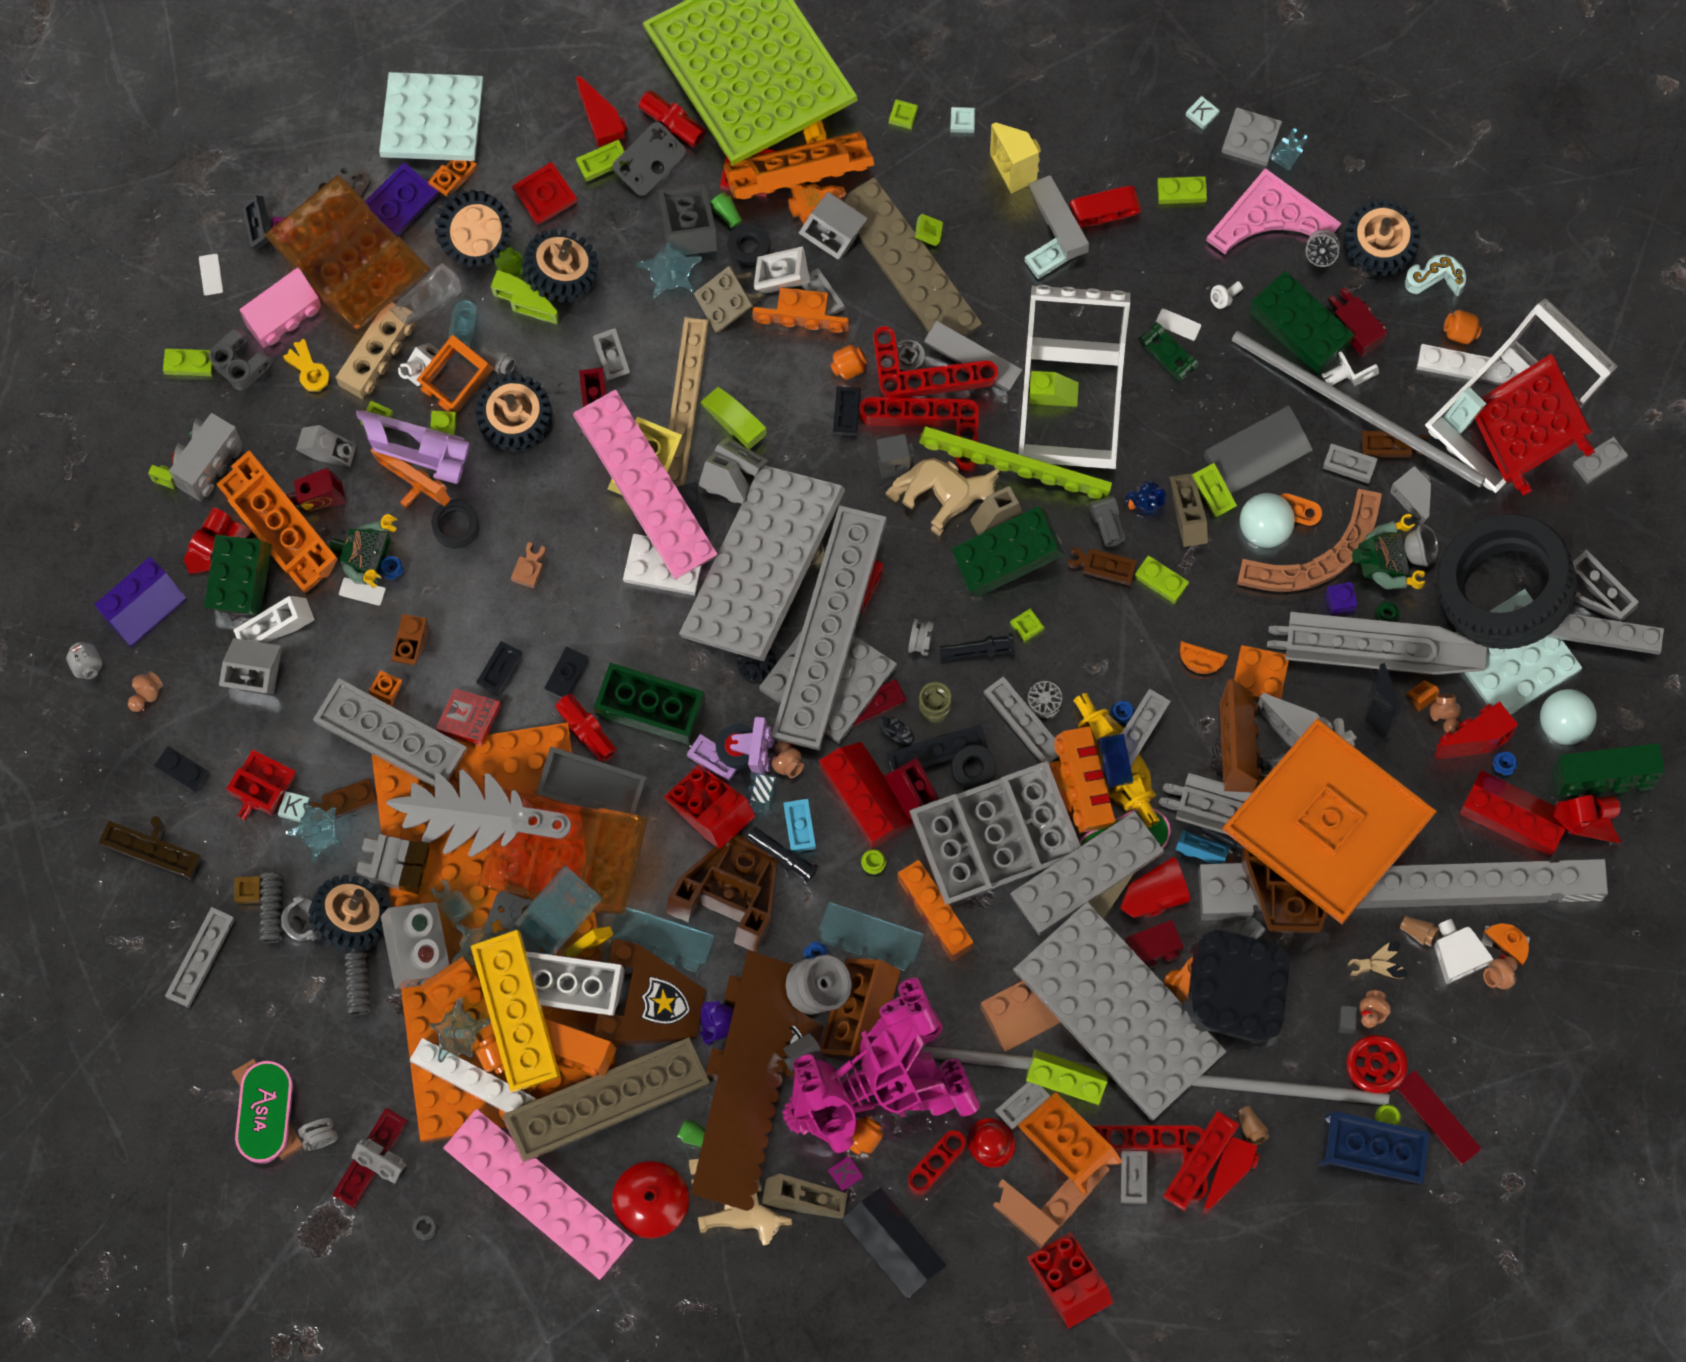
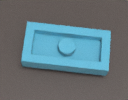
M808 799L784 802L791 851L794 853L795 851L816 849Z

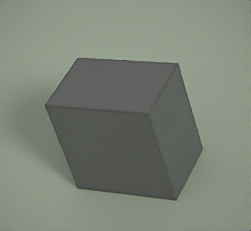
M1341 1006L1339 1010L1338 1033H1354L1356 1029L1357 1007Z

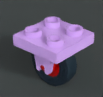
M755 717L753 730L749 726L742 724H733L724 728L719 733L715 743L716 753L720 761L727 767L734 769L749 766L754 778L762 779L760 775L765 776L766 772H770L771 758L768 757L769 748L774 746V739L771 737V726H768L765 718Z

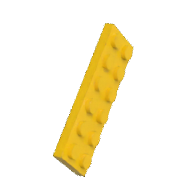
M515 930L471 945L510 1092L515 1093L560 1078L521 932Z

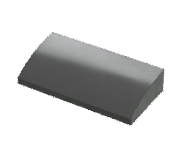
M1287 406L1205 450L1204 458L1208 465L1215 463L1229 492L1233 495L1304 457L1313 450L1290 406Z
M551 746L536 795L632 824L646 776Z

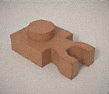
M528 542L526 558L519 556L511 576V581L535 589L543 569V564L539 563V561L544 557L546 547L541 546L540 551L534 554L531 552L533 543Z

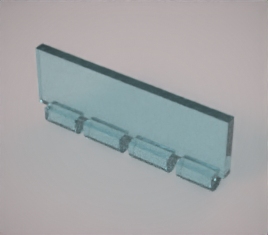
M831 902L828 903L819 927V931L823 932L820 941L837 946L840 938H842L844 941L841 948L861 954L865 946L868 947L866 957L880 959L884 962L888 954L892 955L889 964L904 970L907 969L909 962L914 963L924 934Z
M619 905L611 927L614 933L611 944L613 939L628 942L634 941L651 953L658 949L657 957L672 964H676L680 956L682 957L680 966L696 972L700 963L705 965L715 938L714 935Z

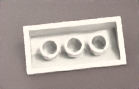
M526 952L541 1006L614 1016L622 995L626 971L622 965Z

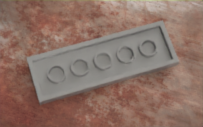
M340 678L337 679L313 718L314 723L434 788L435 774L438 772L449 781L467 751L466 746Z
M1134 811L1011 892L1010 896L1040 936L1075 913L1086 902L1090 903L1164 854V850Z

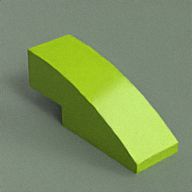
M500 270L496 271L491 285L493 296L509 300L514 312L558 325L559 317L557 310L545 297L539 296L537 290L534 292L529 284L511 274Z
M717 387L700 402L748 450L767 435L766 427L743 405L720 387Z

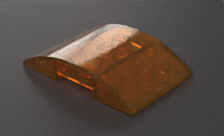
M339 175L335 176L265 234L266 238L291 268L295 270L298 267L316 295L356 331L430 271L425 262L400 237L397 238L370 210L368 204Z
M504 790L511 803L512 791ZM517 792L522 800L523 807L566 815L571 821V830L566 837L561 839L518 832L515 838L505 847L501 846L502 835L487 849L478 885L497 892L505 891L526 900L530 899L556 907L595 913L625 914L648 817L603 808L596 810L554 802L551 798ZM537 817L530 819V825L537 824ZM557 821L554 824V829L556 830L562 827L561 821Z

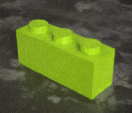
M1034 1049L1026 1072V1081L1099 1105L1107 1084V1073Z

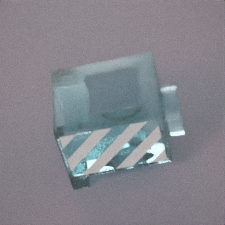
M751 772L750 779L753 785L749 784L746 798L749 799L753 812H770L776 788V777Z

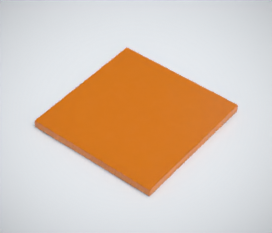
M1317 718L1228 820L1222 830L1339 923L1343 924L1437 811Z

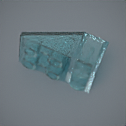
M565 865L529 905L515 924L549 955H555L579 929L603 898Z

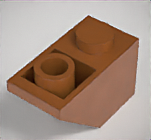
M402 614L391 658L392 662L417 665L425 649L430 628L426 618Z

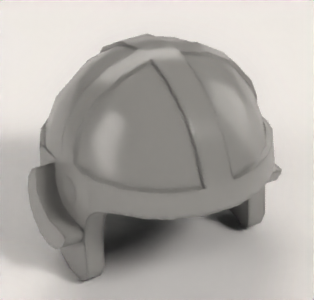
M305 895L293 898L294 902L284 909L281 916L283 931L291 938L299 941L306 939L314 941L318 939L316 936L319 930L313 932L311 929L313 923H309L308 920L310 916L308 911L313 899L305 897Z

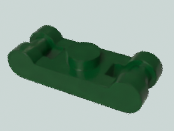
M1155 322L1150 327L1151 330L1148 333H1143L1138 337L1139 342L1179 381L1187 377L1186 373L1190 370H1195L1199 366L1198 361L1166 333L1158 322ZM1156 337L1161 341L1158 345L1153 342ZM1179 360L1183 362L1181 366H1177L1175 363Z

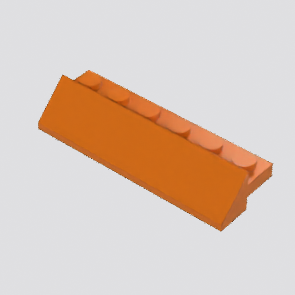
M858 131L747 158L734 166L731 162L723 164L733 199H748L754 194L762 192L766 194L772 193L779 188L796 187L799 183L808 181L818 182L828 176L839 177L844 175L845 172L853 170L863 171L869 166H874V160L867 148L865 137Z
M250 450L247 451L231 466L233 470L217 483V486L226 495L228 502L257 538L272 544L271 555L282 569L293 578L301 590L307 593L324 577L328 579L338 558Z

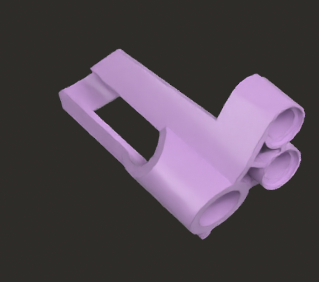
M356 410V416L362 421L367 439L375 452L436 470L434 478L454 484L459 483L463 475V465L470 448V442L464 441L465 438L364 410ZM383 426L409 433L420 444L419 450L388 442Z

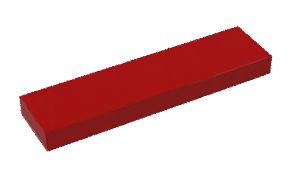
M1217 1111L1164 1193L1163 1198L1185 1211L1240 1124Z

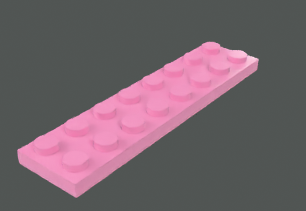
M614 390L574 412V418L674 580L715 558L718 555L618 392Z
M477 1109L443 1148L599 1280L605 1276L634 1241L536 1158L523 1163L512 1138Z

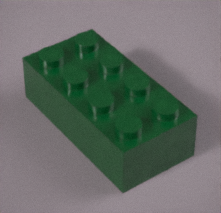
M1286 270L1251 301L1249 313L1317 377L1339 358V352L1342 351L1344 353L1352 345L1354 334Z
M1040 506L951 548L969 592L977 598L1065 555L1047 512Z
M610 662L594 705V711L597 717L690 745L705 703L704 691Z
M1660 743L1563 754L1558 757L1552 768L1557 797L1565 796V799H1575L1580 797L1581 794L1600 796L1605 794L1606 791H1614V793L1620 794L1628 792L1631 788H1639L1640 791L1650 790L1657 785L1665 773Z

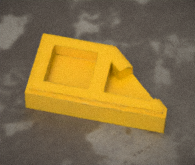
M611 927L596 928L589 931L565 950L567 957L574 958L584 949L589 948V950L599 947L614 934Z

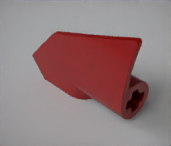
M212 508L201 529L196 530L191 538L188 552L183 559L189 574L210 571L215 535L247 538L253 531L249 527L233 521L224 511Z
M1588 795L1557 803L1553 816L1571 834L1615 843L1622 842L1611 822V819L1617 817L1620 813V803L1615 796L1594 798L1593 795Z
M1172 857L1129 884L1120 909L1133 918L1142 915L1148 918L1165 912L1167 908L1191 902L1188 887L1176 857Z

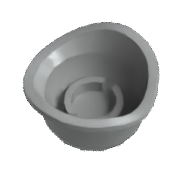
M1422 524L1407 535L1404 544L1407 559L1415 565L1432 566L1437 561L1439 555V539L1434 530Z

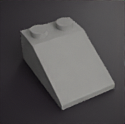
M1263 693L1259 698L1258 713L1291 748L1317 718L1330 729L1333 728L1328 719L1325 717L1321 718L1313 711Z

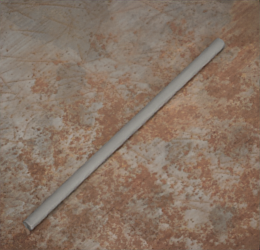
M1236 331L1232 341L1479 488L1484 483L1486 477L1240 331Z

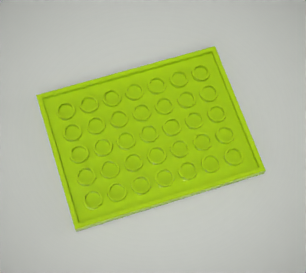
M685 0L643 22L644 29L733 166L858 101L857 95L794 0Z

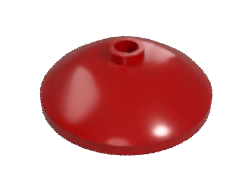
M655 1161L638 1163L627 1169L616 1182L612 1195L613 1210L619 1223L631 1234L642 1238H659L673 1232L684 1220L689 1207L688 1188L682 1176L669 1165ZM653 1193L654 1199L647 1201L645 1195Z

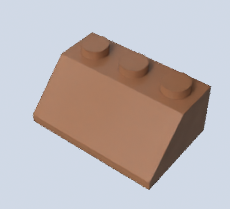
M1023 981L981 1002L980 1006L1004 1053L1061 1023Z

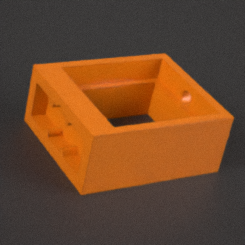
M451 335L416 380L422 384L420 389L429 397L435 395L440 399L438 404L446 411L450 412L452 409L459 413L493 371L494 367L460 339ZM458 351L478 367L479 370L458 397L452 401L431 382L454 353Z

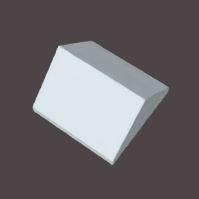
M803 246L757 258L754 288L757 291L766 294L779 291L780 287L792 288L810 283Z

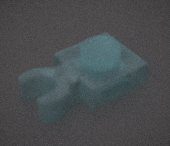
M1295 128L1291 130L1287 139L1282 138L1269 158L1290 171L1303 150L1300 148L1303 147L1307 140L1306 135L1301 140L1296 139L1294 135L1297 129Z
M442 879L441 882L445 886V890L439 893L434 888H431V892L436 899L443 900L438 906L456 926L472 913L474 908L458 889L451 893L449 883Z

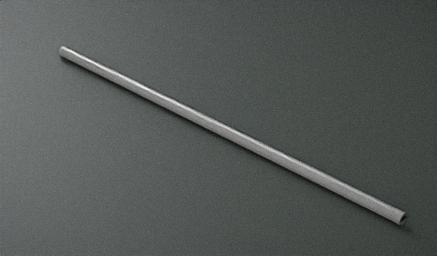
M922 1046L920 1050L922 1052H930L934 1060L946 1061L951 1058H957L961 1063L1028 1069L1032 1058ZM1072 1061L1107 1073L1100 1064ZM1202 1074L1190 1085L1377 1105L1389 1104V1093L1375 1094L1356 1089Z

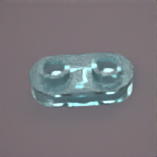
M463 300L455 304L449 330V338L451 335L457 338L460 335H465L466 338L461 341L467 346H470L474 340L477 322V310L472 302ZM463 313H469V314H470V315H469L468 317H466V318H463V317H462V314H463Z

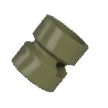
M939 682L928 683L920 692L919 710L923 718L929 722H941L950 714L952 696L946 685Z

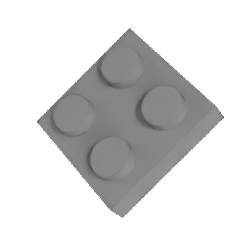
M1236 107L1221 153L1267 166L1282 121Z

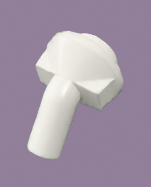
M1239 281L1228 289L1223 285H1216L1211 291V301L1215 307L1223 309L1231 305L1232 297L1244 288Z
M1335 719V732L1354 746L1353 741L1357 737L1351 730L1345 733L1343 719Z

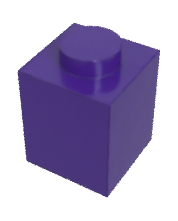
M1352 582L1328 586L1325 598L1329 615L1342 617L1355 614L1358 604Z

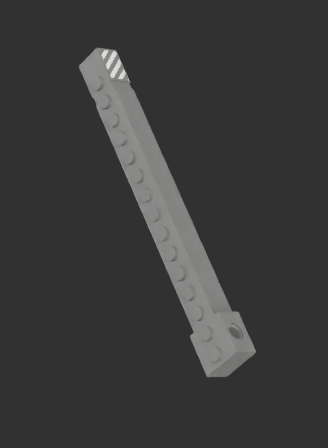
M1605 859L1563 860L1558 863L1531 861L1391 866L1356 909L1548 903V901L1556 900L1558 902L1603 901L1608 894ZM1242 863L1200 864L1198 879L1201 921L1246 919L1248 916L1252 917L1253 912H1261L1242 868Z

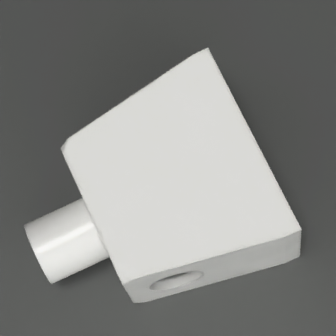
M1452 919L1438 925L1443 938L1437 940L1434 946L1446 984L1487 967L1492 962V956L1470 927L1457 931Z

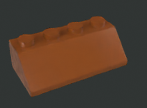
M1228 679L1219 703L1224 791L1254 792L1257 783L1261 782V768H1257V761L1260 759V746H1256V739L1259 736V725L1255 724L1258 704L1254 702L1252 691L1233 679Z
M846 958L844 965L850 973L851 991L845 1004L838 1009L830 1011L820 1045L824 1056L844 1062L852 1061L860 1054V1045L863 1040L861 1033L864 1030L867 1034L877 1023V1020L881 1018L880 1008L889 1001H892L901 970L880 959ZM861 1058L854 1064L861 1065Z

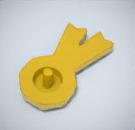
M303 338L300 342H294V347L299 356L292 349H289L288 354L284 355L283 358L287 363L301 371L300 382L307 391L320 392L328 386L329 371L323 364L313 363L306 341Z

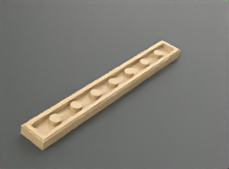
M684 318L668 427L669 430L682 435L667 472L676 487L686 484L709 321L706 319Z

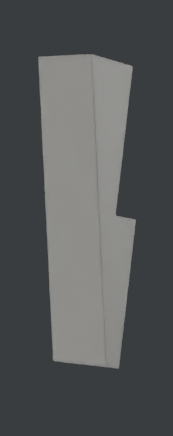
M1051 175L1029 183L1033 197L1046 224L1050 225L1066 261L1088 253L1089 243Z
M935 321L923 341L958 364L985 360L994 362L998 368V380L995 385L1006 392L1012 388L1022 371L1019 367L938 321ZM984 369L981 372V376L986 379L994 375L991 369Z

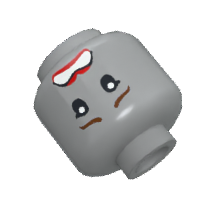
M78 642L74 644L66 656L73 675L80 679L94 678L103 665L96 647L90 643Z

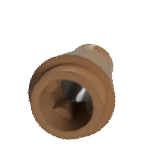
M1407 915L1400 925L1401 930L1408 933L1423 946L1428 945L1431 947L1440 931L1439 928L1435 927V923L1411 918Z
M1250 1106L1244 1107L1237 1112L1246 1142L1259 1145L1269 1138L1268 1128Z

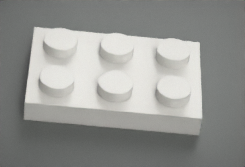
M633 534L623 582L695 596L702 565L674 580L648 536Z

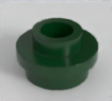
M1383 602L1375 611L1376 620L1398 622L1400 610L1394 603ZM1385 610L1391 611V612H1392V616H1390V617L1385 616V615H1384V611H1385Z

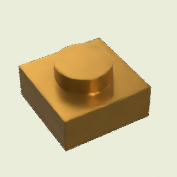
M260 876L235 877L234 902L236 904L261 903Z

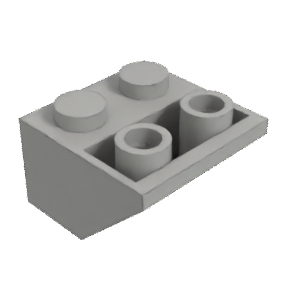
M827 192L810 214L799 234L839 260L844 257L868 220V217L832 193Z
M233 638L222 663L219 686L274 695L282 646Z

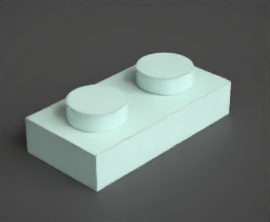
M1056 238L1025 257L1026 264L1037 279L1067 262Z
M1468 387L1462 392L1443 418L1461 435L1477 417L1486 403Z

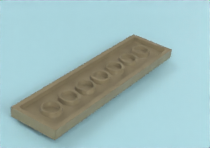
M875 177L846 194L842 201L868 217V220L857 235L928 333L935 321L942 323L964 337L969 336L982 327L981 321L923 242L915 238L914 230Z
M688 1037L608 1070L605 1077L596 1075V1077L589 1078L504 1113L502 1118L524 1163L704 1088L710 1084V1081Z

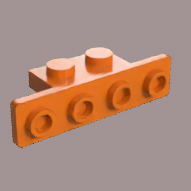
M780 287L777 309L753 307V320L761 324L781 323L785 327L798 325L805 326V328L810 330L824 328L835 333L849 330V318L826 315L828 293Z

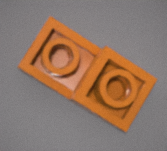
M450 160L446 166L442 165L428 181V184L448 197L478 168L477 164L473 161Z
M380 670L369 689V695L392 707L402 685V680Z

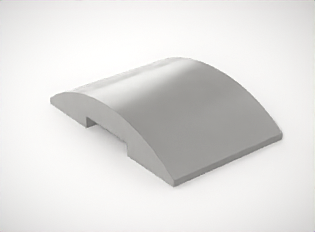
M1048 761L909 811L945 905L988 892L1044 871L1081 847Z

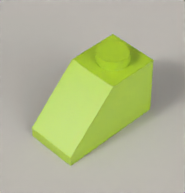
M1031 371L1029 404L1077 407L1079 382L1056 372Z

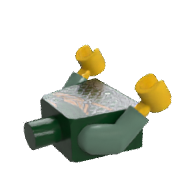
M386 514L379 521L358 526L356 529H349L346 540L332 538L330 549L333 553L341 554L340 563L343 571L355 584L369 585L373 589L377 587L374 582L378 583L379 578H381L379 566L382 560L386 558L391 543L390 535L385 531H396L397 528L391 525L393 521L398 520L396 517Z
M1405 514L1397 523L1392 521L1377 526L1366 535L1365 541L1361 542L1352 553V560L1354 563L1361 564L1363 575L1366 578L1373 579L1385 589L1407 588V585H1411L1415 589H1421L1425 585V581L1419 582L1416 580V578H1423L1425 572L1419 570L1410 577L1403 536L1401 532H1397L1399 529L1410 531L1415 524L1407 526L1404 523V520L1412 517L1411 514Z

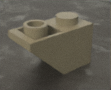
M1008 486L987 496L970 519L977 535L1023 514L1011 487Z

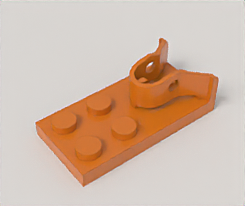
M1056 1092L1018 1125L1020 1130L1076 1185L1083 1196L1087 1194L1088 1177L1098 1168L1122 1162L1114 1148Z

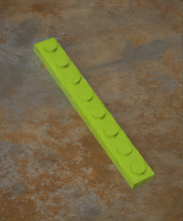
M926 426L919 440V443L924 444L927 449L944 450L953 457H967L974 463H987L1000 471L1010 470L1017 472L1023 478H1037L1047 485L1057 484L1070 492L1080 491L1086 493L1093 499L1105 498L1112 486L1111 482Z

